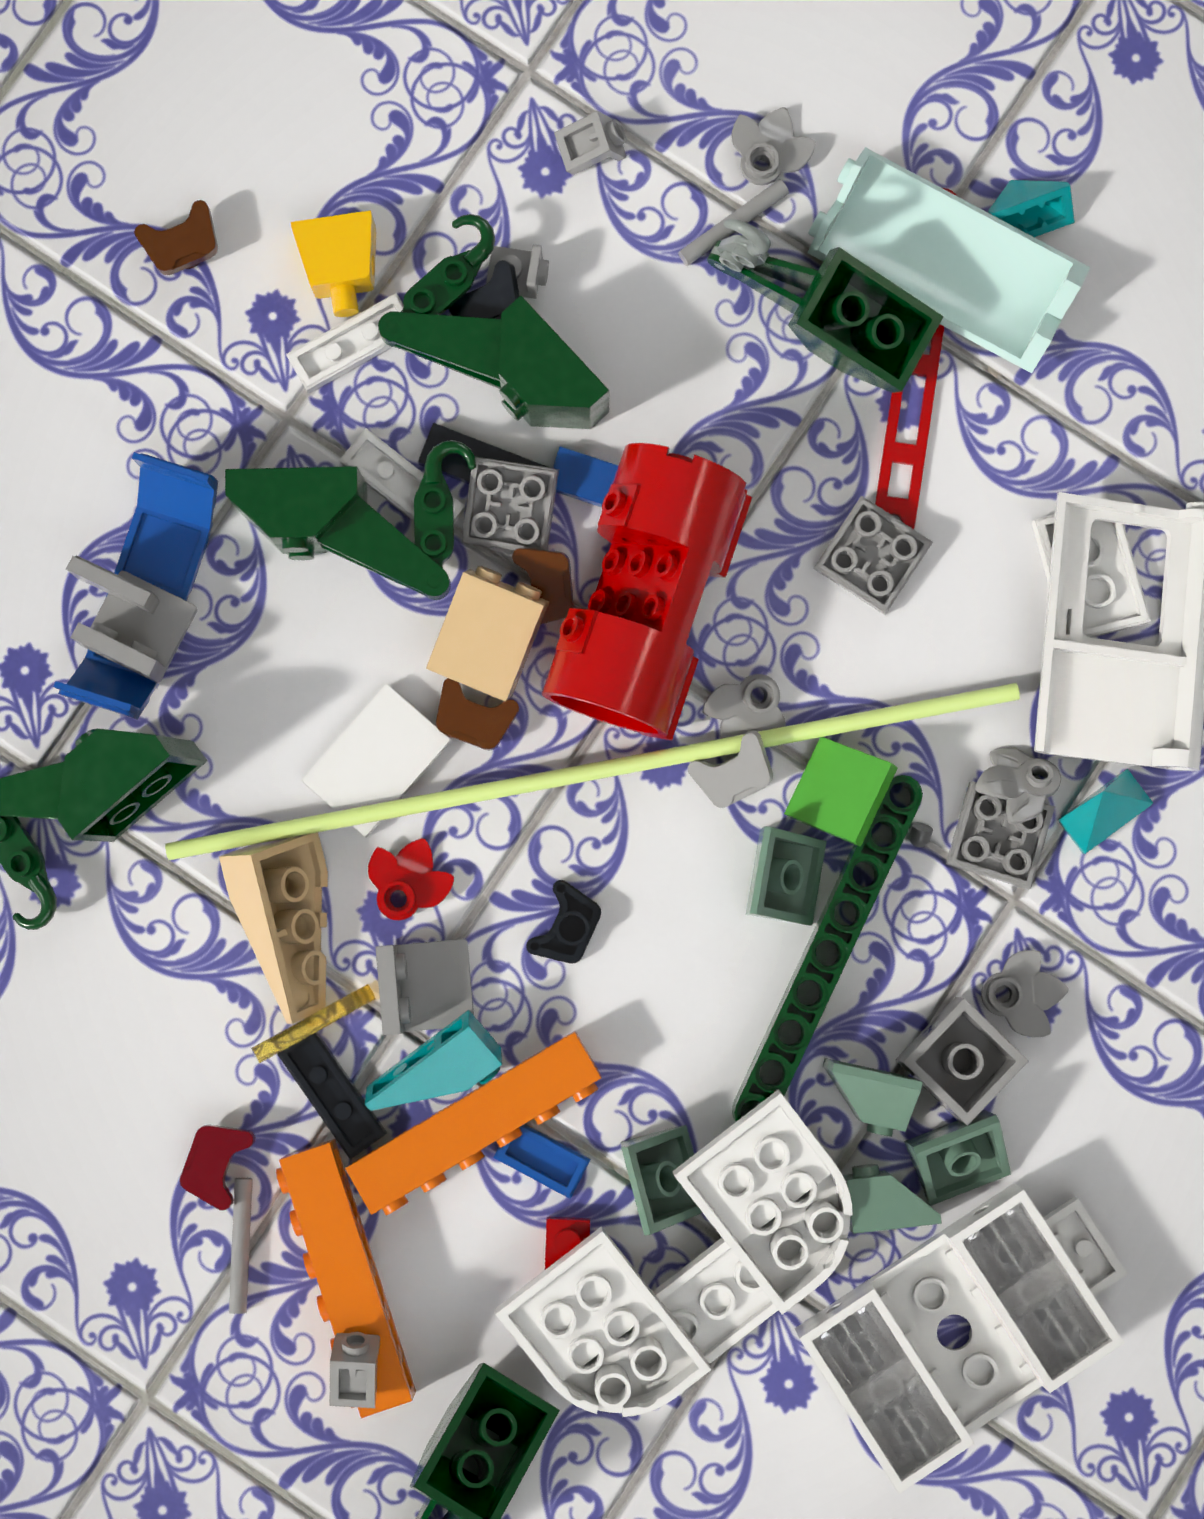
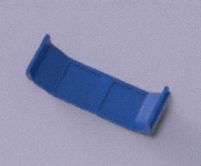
M133 452L132 459L140 466L137 507L114 573L118 575L120 571H126L187 601L210 538L218 480L214 476L147 454ZM87 650L84 660L67 684L55 681L53 687L59 689L58 694L138 720L149 703L152 693L156 688L158 689L159 684L99 654Z

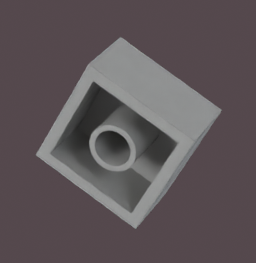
M955 997L895 1059L915 1079L922 1081V1086L959 1122L967 1126L1029 1062L965 998Z

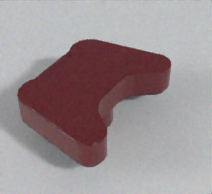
M211 1124L199 1128L180 1175L182 1188L218 1210L223 1211L231 1207L234 1199L225 1183L226 1173L233 1155L238 1151L251 1147L255 1143V1134L250 1130Z

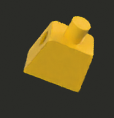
M371 210L291 222L294 238L315 298L331 297L333 314L336 317L356 315L359 312L356 293L370 292L375 287L376 225Z

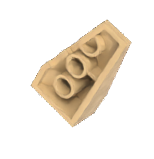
M318 832L249 845L219 856L229 899L286 1023L293 1024L325 1010L326 956L321 952V927H327V913H322V887H328V871Z

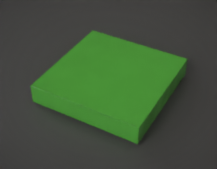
M820 737L784 814L791 819L861 847L898 768L888 761Z

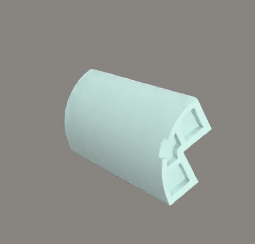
M866 147L856 161L849 158L837 182L843 184V187L836 201L827 214L822 211L818 213L808 232L809 235L814 237V240L807 253L824 261L831 249L840 247L944 316L940 322L942 326L1032 373L1051 343L1063 316L1079 292L1090 267Z

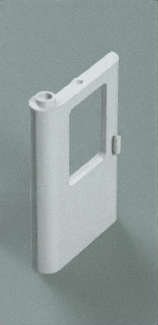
M1058 492L1034 751L1057 756L1168 770L1199 771L1204 725V502H1190L1186 504V509L1173 510ZM1094 520L1160 529L1167 535L1159 639L1156 646L1090 638L1083 632L1091 526Z

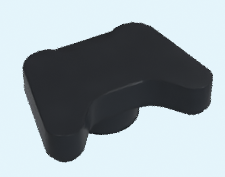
M505 260L497 262L490 282L476 290L465 293L448 308L451 315L501 319V313L520 296L514 265Z
M558 880L553 884V892L560 908L553 926L545 935L529 939L526 948L530 954L573 964L580 961L601 917V908L596 902L565 880Z

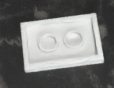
M1055 514L1032 521L1048 584ZM1094 520L1091 526L1083 617V632L1090 638L1151 622L1124 524Z
M386 683L301 781L335 811L398 800L406 794L452 740L441 733L433 723ZM381 821L354 825L353 827L367 838Z

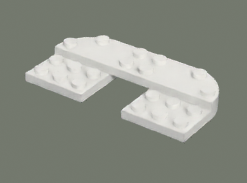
M779 1090L672 1171L675 1178L722 1238L652 1291L601 1226L495 1308V1315L547 1381L560 1395L575 1406L597 1414V1411L622 1413V1417L645 1414L666 1405L711 1371L709 1365L711 1362L778 1310L783 1315L819 1287L840 1263L849 1243L847 1237L850 1217L853 1215L850 1192L837 1165Z

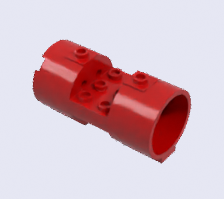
M631 443L624 448L613 484H611L609 492L602 503V513L598 522L597 532L609 541L611 546L603 558L602 573L596 591L590 597L588 610L569 608L567 617L560 627V638L542 696L559 706L589 718L638 732L648 737L672 741L699 661L698 658L693 656L694 650L686 644L708 577L726 578L752 497L747 495L748 490L745 489L747 483L740 476L713 461L695 454L692 459L684 455L669 453L670 449L667 446L650 443Z

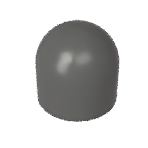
M913 823L909 833L911 844L918 848L928 845L933 828L924 823Z

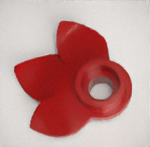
M421 838L407 844L396 856L383 848L377 847L370 858L368 875L378 889L377 905L381 913L389 919L405 920L413 916L418 908L435 907L446 898L454 883V876L452 874L433 871V854L426 839ZM396 891H403L407 896V901L402 907H395L391 902V896Z

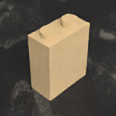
M477 566L476 571L469 569L462 573L426 669L506 702L513 696L549 601L540 598L542 591L533 586L518 582L517 586L513 587L500 581L502 577L500 573L483 566Z

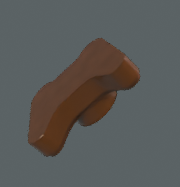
M197 200L192 204L189 217L182 224L164 231H158L146 224H140L134 231L136 238L158 271L163 275H172L184 269L194 268L199 263L215 256L218 251L211 211L203 200Z
M531 548L516 549L512 554L514 563L529 574L531 586L542 591L540 598L549 601L541 624L566 618L569 608L574 607L569 557L565 553Z
M447 678L443 682L436 726L446 736L483 750H494L498 747L518 715L519 705L516 701L509 699L496 707L482 706L466 699L460 683Z

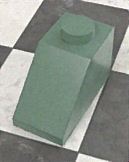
M878 1164L852 1167L853 1174L843 1175L852 1202L853 1215L850 1217L849 1229L853 1234L942 1224L941 1215L886 1170L879 1171Z

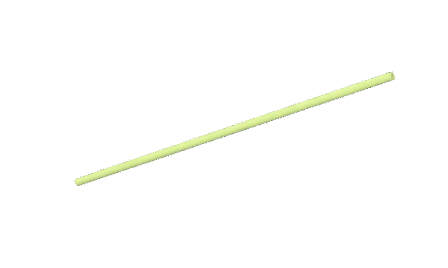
M1017 683L763 730L758 731V733L761 735L764 747L766 748L1020 699V692ZM745 734L166 843V855L168 860H175L677 765L695 760L735 754L740 752L741 741Z

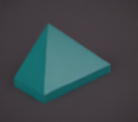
M1010 180L988 210L989 214L1034 238L1075 223L1071 186L1068 182Z
M1125 769L1059 818L1058 822L1084 855L1151 806L1153 802L1130 771Z

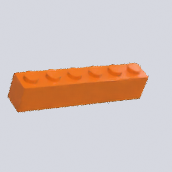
M573 1031L354 1161L345 1170L370 1214L372 1215L382 1209L387 1216L409 1202L405 1196L409 1192L421 1187L425 1193L447 1180L443 1172L459 1164L460 1168L464 1170L485 1157L481 1150L496 1141L501 1148L520 1137L523 1133L519 1127L535 1119L536 1123L540 1125L561 1112L557 1104L572 1096L575 1102H578L598 1090L595 1082L601 1079L602 1075L576 1031Z
M333 1139L285 1155L279 1159L281 1168L276 1169L277 1180L282 1193L290 1194L295 1209L290 1211V1220L296 1236L303 1235L308 1250L307 1253L303 1254L304 1265L309 1278H317L322 1294L317 1296V1305L323 1321L331 1322L334 1335L337 1333L361 1332L380 1336V1348L377 1359L375 1408L358 1407L360 1417L364 1418L411 1402L415 1396L416 1389L336 1140ZM335 1338L330 1339L331 1349L333 1348Z

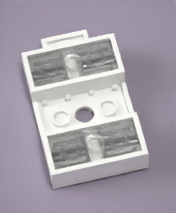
M1013 1183L794 1329L877 1461L900 1494L974 1445L975 1443L969 1436L971 1433L1041 1386L1049 1393L1053 1392L1125 1344L1094 1296L1128 1273L1078 1198H1071L1042 1217L1026 1191ZM949 1315H960L970 1325L969 1340L964 1346L957 1349L943 1346L937 1337V1328L940 1321Z

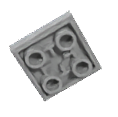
M475 456L476 468L471 470L462 542L516 550L518 548L548 550L559 469Z
M861 496L813 569L885 615L933 542Z
M969 782L945 864L1024 889H1031L1055 806L1044 804L1042 813L1026 822L1009 824L1006 819L1007 800L979 793L975 790L977 782Z

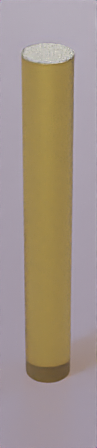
M366 984L252 1047L251 1050L260 1064L376 999L370 986Z

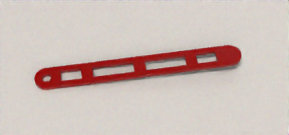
M943 188L946 191L956 195V193H954L952 190ZM939 324L931 339L929 355H922L911 374L926 377L916 445L895 442L903 391L891 393L875 505L891 515L898 516L901 522L912 529L915 528L944 333V326ZM892 463L913 466L908 499L887 496Z

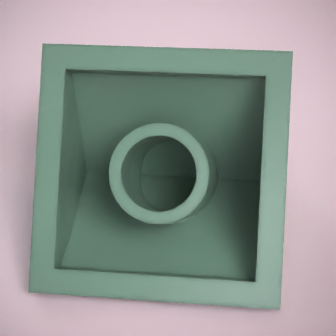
M764 826L760 829L746 915L812 926L827 841L774 827Z
M986 1110L981 1111L968 1126L957 1120L904 1141L930 1206L1011 1175L1000 1121L996 1114Z
M686 1125L621 1142V1149L644 1236L654 1234L703 1213L672 1172L694 1155Z

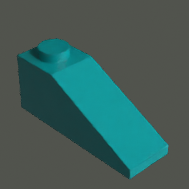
M467 1010L366 1087L365 1105L370 1111L468 1091L478 1082L485 1084L494 1078L502 1065L501 1046L470 1010Z

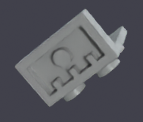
M120 571L119 576L152 591L158 597L160 602L154 614L108 593L91 627L78 622L70 638L82 647L160 684L197 613V607L126 571Z
M466 939L375 947L383 1036L412 1031L443 1029L467 1010H470L474 1015L468 942Z

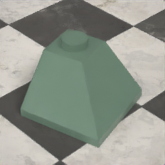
M828 1058L824 1059V1069L855 1117L861 1122L868 1123L866 1131L892 1137L894 1129L906 1132L921 1092L922 1081L906 1075Z

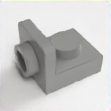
M599 111L554 132L566 171L573 175L609 157L617 161L626 158L623 144L626 143V137L622 126L616 119H612Z
M533 245L532 251L494 246L490 256L486 284L490 282L497 262L505 260L512 263L515 267L520 296L536 299L538 285L546 286L549 270V260H543L542 246Z
M361 1332L337 1333L335 1335L330 1358L329 1406L375 1408L377 1398V1359L380 1348L379 1335Z

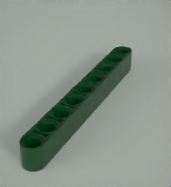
M906 775L893 778L861 847L853 845L734 1099L732 1116L735 1122L741 1119V1109L746 1102L751 1100L763 1102L777 1090L785 1096L921 804L923 797L922 788L914 778ZM893 785H902L908 789L910 802L907 807H897L890 800L889 794ZM875 824H885L892 831V841L887 847L878 846L872 840L871 832ZM859 862L869 864L874 870V879L867 887L860 886L853 878V869ZM842 901L851 903L856 910L855 920L849 926H843L835 919V907ZM825 940L834 943L838 951L835 962L827 966L822 965L816 958V948ZM805 980H812L819 987V998L811 1005H804L797 997L798 987ZM787 1020H795L801 1027L800 1038L793 1044L787 1045L782 1043L778 1035L779 1027ZM768 1060L779 1061L783 1069L782 1077L774 1084L764 1083L760 1078V1068Z

